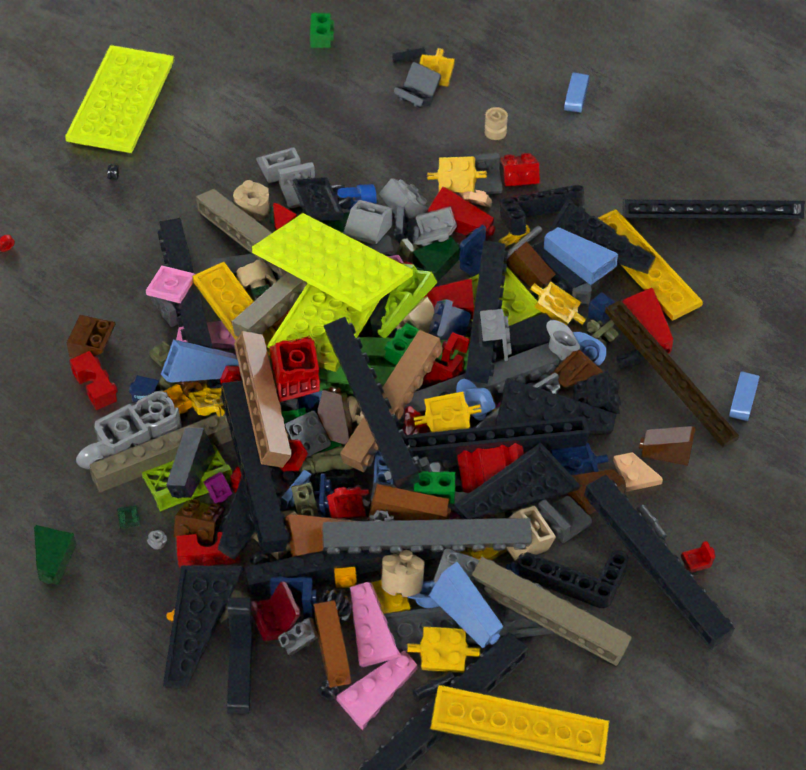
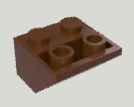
M79 315L66 342L69 357L75 358L88 351L94 357L103 353L116 323Z

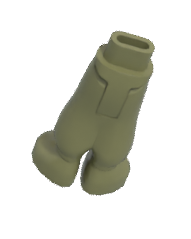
M340 446L306 457L300 472L302 473L306 470L310 474L334 469L349 470L353 469V467L343 463L340 453L344 447Z

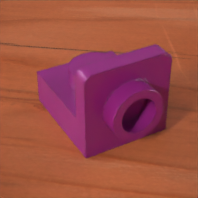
M221 472L203 481L210 498L215 504L225 501L228 496L233 494Z

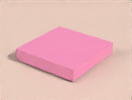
M161 266L147 287L146 295L181 303L193 284L192 276L195 274Z

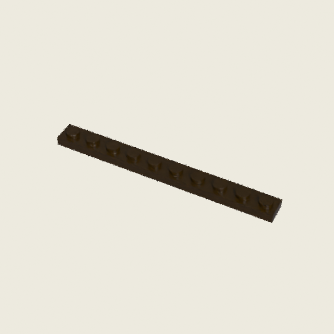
M619 300L607 306L604 312L722 448L737 441L739 434L625 304Z

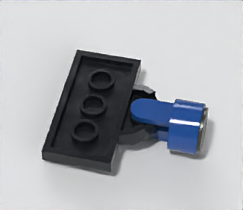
M327 177L293 179L292 186L304 214L318 221L342 220L344 217L343 209L351 210L359 200L378 204L377 190L373 184L345 188V185L331 186Z

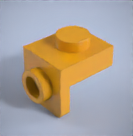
M175 384L163 391L167 392L168 397L173 401L174 408H179L180 414L187 412L189 408L193 407L191 400L183 394L179 384Z
M355 567L335 568L336 588H350L357 585Z

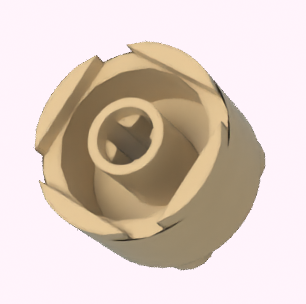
M246 180L235 189L233 194L234 204L244 210L250 217L262 221L269 215L270 201L267 187L260 183Z
M261 259L237 270V280L253 301L256 300L255 294L267 291L277 282L271 267Z
M403 550V552L383 557L382 588L385 592L394 596L395 592L402 593V597H409L418 594L422 590L424 580V561L412 555V552L409 550Z

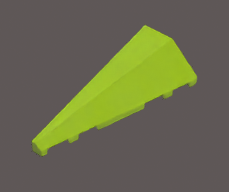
M403 264L413 270V276L390 292L385 307L386 314L381 319L382 327L378 330V334L381 337L386 338L437 284L432 272L420 271L416 269L415 265Z

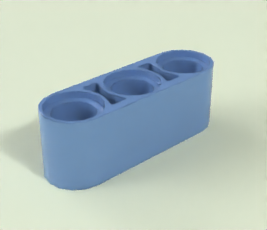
M572 73L564 110L582 112L589 75Z
M740 372L729 417L744 421L749 420L759 375Z

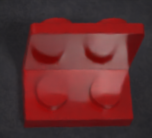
M456 354L453 360H449L447 366L434 361L431 371L426 373L422 384L431 387L463 375L464 357Z

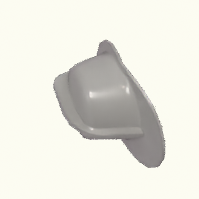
M557 320L547 322L546 328L550 335L549 349L560 360H565L573 351L580 349L579 343L567 325Z

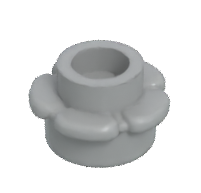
M161 530L152 531L148 535L147 542L152 548L161 549L167 542V536Z

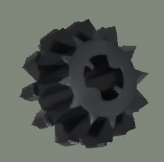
M334 589L331 592L326 590L317 601V603L335 601L340 624H343L352 613V602L348 601L349 596H343L342 592L337 593Z

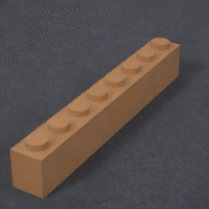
M421 330L418 331L382 387L384 390L382 396L384 399L388 398L392 408L389 411L391 414L395 413L397 419L402 417L405 406L412 401L414 392L417 388H420L424 376L431 371L434 360L442 353L440 338ZM364 417L340 453L344 464L362 472L366 470L367 466L369 467L372 464L374 455L379 451Z
M242 331L234 342L260 461L263 465L283 468L291 458L292 451L289 447L288 434L284 426V418L280 409L281 405L273 380L263 335Z

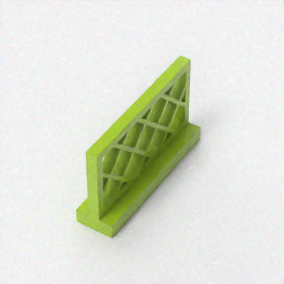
M212 445L215 456L191 498L172 497L166 486L167 482H162L164 477L169 478L170 472L168 470L172 469L174 460L142 472V477L152 493L159 511L209 493L203 481L219 472L223 474L228 485L231 484L230 476L232 475V470L229 464L225 463L215 445ZM214 465L220 466L219 468L212 470ZM159 475L158 480H152L149 477ZM158 487H164V488H165V489H162V490H160V491H157Z

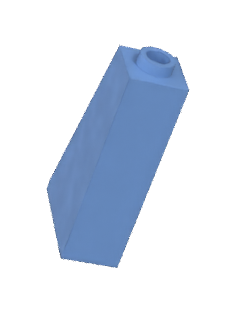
M559 227L545 235L544 249L590 285L617 267L618 254L614 251Z
M173 339L161 375L167 382L220 379L225 366L239 367L237 356L233 353Z
M455 562L443 571L429 596L482 648L489 643L493 645L500 638L499 632L503 625L462 567Z

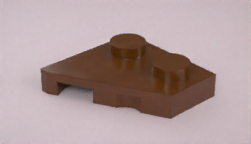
M579 349L578 351H573L551 375L557 373L559 375L558 382L565 389L576 385L579 381H585L589 377L603 373V371Z

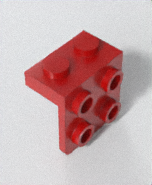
M523 153L521 156L507 154L500 158V163L504 168L505 186L540 184L539 162L531 153Z

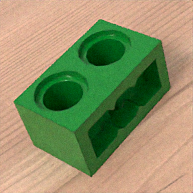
M311 13V48H330L331 41H334V31H331L334 30V20H331V13Z
M408 323L402 329L399 328L392 341L389 340L385 345V360L397 365L419 329Z
M422 471L419 473L420 482L414 484V492L449 499L448 504H455V472Z

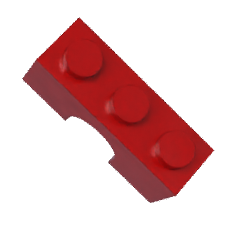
M88 351L69 360L71 371L79 384L93 381L91 384L86 385L88 398L96 411L117 401L116 393H118V389L114 382L111 383L109 381V375L105 369L102 370L97 356L94 357Z
M217 532V542L210 547L201 546L198 543L197 534L176 536L179 568L181 565L213 566L216 564L230 565L240 563V554L233 560L217 550L223 532Z

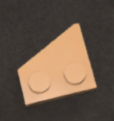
M476 190L475 193H459V196L469 203L491 208L492 200L484 191Z
M633 452L614 456L613 461L618 474L622 475L625 479L626 492L662 484V477Z

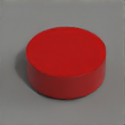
M7 234L0 237V252H7L13 248L15 240L11 235Z

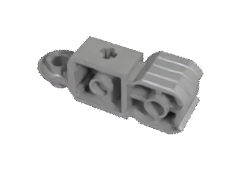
M156 391L138 400L133 406L128 404L95 421V432L97 433L98 442L83 448L76 458V463L81 468L90 469L89 464L181 429L179 408H174V403L168 397L167 392Z

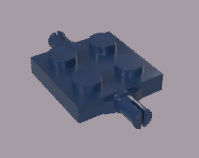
M589 444L580 447L551 450L552 456L570 475L598 472L597 464L609 462L607 454L595 456Z

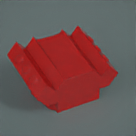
M310 335L291 341L283 340L270 346V358L272 360V370L279 402L320 391L319 365L314 340L312 341Z
M514 443L509 448L501 445L489 449L478 448L472 453L466 450L460 453L457 458L463 492L471 493L523 456V446Z

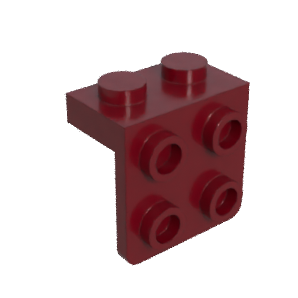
M286 582L278 584L270 600L251 602L252 616L263 641L277 640L281 634L290 631L300 615L299 607L296 605L291 589L287 586Z

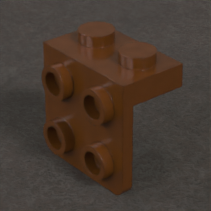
M196 499L186 501L175 515L174 537L197 534L198 542L213 545L215 542L216 523L223 515L225 508L215 503H201Z

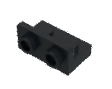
M354 468L321 472L326 473L327 479L331 480V491L346 487V489L354 488ZM321 473L314 474V491H320Z

